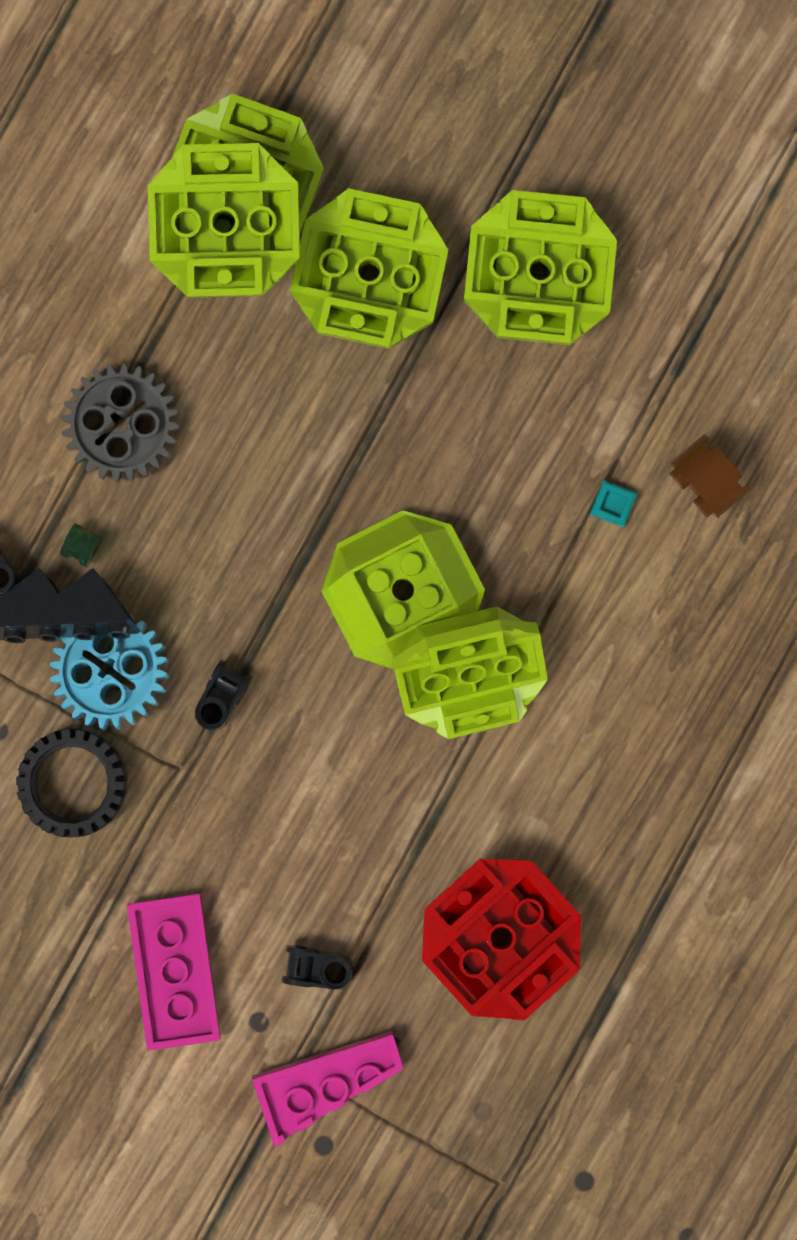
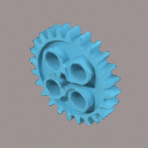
M140 621L137 623L141 630L138 634H130V637L126 639L113 638L114 646L106 654L98 652V644L103 638L110 637L108 635L95 636V639L87 641L78 640L74 637H60L66 646L64 649H53L61 658L60 661L51 662L49 665L59 671V674L52 676L50 681L54 684H61V687L54 692V696L57 698L67 697L61 707L64 710L75 707L72 714L74 719L79 720L86 714L85 725L88 727H92L98 719L99 727L102 730L107 729L109 721H112L115 728L120 730L122 728V719L126 718L130 724L135 725V713L139 712L147 718L149 716L145 708L147 703L153 706L159 705L153 695L155 692H166L158 682L159 680L169 678L166 672L160 670V667L167 665L169 660L165 657L157 656L165 647L162 643L152 645L158 635L154 631L144 634L147 627L145 622ZM89 651L108 666H113L118 673L136 685L135 690L128 689L111 675H106L102 669L86 659L83 653ZM133 658H142V670L138 674L129 675L127 673L128 662ZM82 667H91V679L84 684H78L76 680L77 672ZM119 687L122 692L120 700L113 705L106 704L105 695L110 688Z

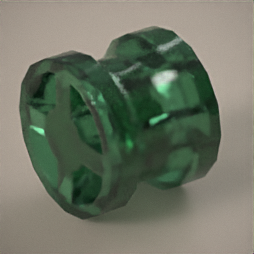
M75 523L64 540L60 556L67 559L73 557L79 561L81 566L88 568L100 547L102 535L96 532L89 534L84 531L83 526Z

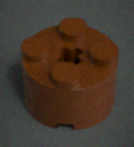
M703 434L670 462L674 469L669 475L682 490L687 486L691 488L697 495L693 503L706 518L712 514L719 518L750 492L752 488L749 484H746L744 487L740 486L737 481L743 476L716 445L709 449L704 444L709 438Z

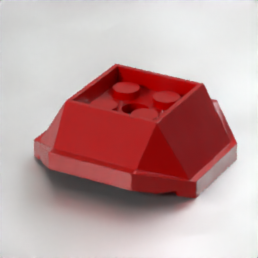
M479 858L424 908L422 962L471 1016L525 1021L580 971L581 915L531 860ZM499 927L507 928L511 932L510 942L503 947L495 946L490 939L492 932Z

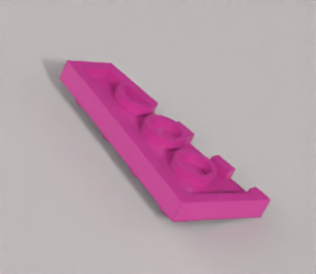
M389 1031L252 1075V1081L274 1147L285 1142L287 1137L299 1130L303 1131L314 1124L318 1118L331 1110L334 1112L344 1106L349 1099L361 1092L365 1093L398 1073L404 1067L393 1032Z

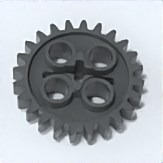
M109 364L107 366V375L102 376L97 369H94L95 380L93 382L84 377L81 378V382L85 387L83 391L71 389V392L77 398L76 401L64 402V405L72 413L71 415L61 416L63 422L71 424V428L62 431V435L69 438L73 437L74 439L66 448L69 451L79 449L80 452L74 460L79 464L88 459L85 470L91 473L99 467V478L102 480L107 477L109 472H112L113 480L116 483H119L122 473H126L129 481L134 482L135 471L138 470L142 475L148 477V465L151 464L157 469L161 468L157 460L159 455L165 458L171 457L165 449L166 444L177 445L178 443L170 436V432L180 430L181 427L178 424L171 422V419L176 418L180 413L176 409H168V406L175 401L173 395L162 397L167 389L165 383L154 387L155 374L151 373L145 379H142L143 369L139 366L133 375L129 373L127 364L122 365L120 373H116L112 365ZM121 389H127L132 392L131 402L123 407L116 406L114 404L115 394ZM142 401L146 402V406L142 410L135 412L125 421L128 426L126 430L122 431L120 428H116L112 431L116 427L114 419L117 416L125 419L136 409L139 403ZM93 413H102L104 415L103 426L98 430H89L86 424L87 418ZM146 416L153 417L156 420L155 429L149 434L139 433L137 425L140 419ZM112 431L101 445H96L98 438ZM117 440H124L128 444L127 453L121 458H114L110 454V447Z

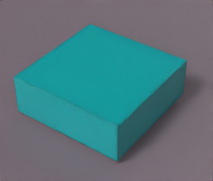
M603 480L589 515L624 528L637 493Z

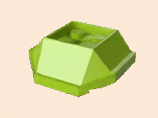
M230 94L219 100L218 103L187 118L173 155L183 144L259 143L298 182L299 235L301 236L305 219L308 217L324 173V167L302 119L235 94ZM229 214L219 215L214 222V228L221 233L231 231L235 225L234 217Z
M259 143L183 144L173 155V158L147 185L150 262L188 298L264 296L300 260L298 182ZM221 214H229L235 219L233 229L227 233L218 232L214 228V222Z
M348 188L338 195L336 199L305 219L300 241V260L295 264L290 293L318 334L391 349L433 324L449 250L420 203ZM366 265H373L379 269L380 274L373 281H365L359 275L361 268Z
M511 190L499 203L471 226L464 302L496 338L571 345L610 314L617 239L594 211L586 197ZM535 264H543L549 269L550 276L544 280H537L531 275L530 268Z
M401 510L337 543L321 592L354 656L394 670L392 658L403 651L417 626L478 611L485 588L451 524ZM402 580L410 582L414 588L413 596L405 601L395 598L392 592L393 586Z
M497 606L417 626L403 651L392 658L405 715L422 725L435 728L436 733L447 739L520 722L528 710L527 705L539 694L548 680L537 623L523 621Z

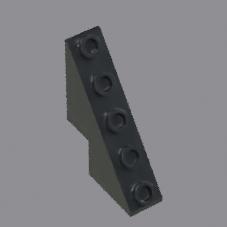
M38 568L0 597V640L9 643L20 644L24 643L26 639L36 638L46 642H57L60 640V637H74L78 640L87 641L95 639V636L108 635L116 639H126L130 637V634H138L141 631L106 580L94 568L61 592L54 582Z

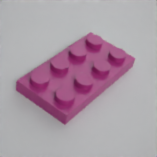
M201 893L128 903L127 910L147 1051L221 1040Z

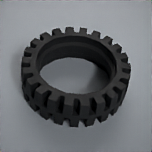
M64 729L50 733L35 742L25 753L23 761L20 762L16 785H18L17 796L18 800L21 801V808L30 817L31 822L42 828L41 830L55 836L74 838L97 832L114 819L126 797L127 774L124 762L120 758L118 751L103 737L86 730ZM67 747L83 748L94 754L103 764L108 778L107 793L100 807L89 816L79 819L61 818L50 812L40 800L37 790L38 771L44 760L55 751Z

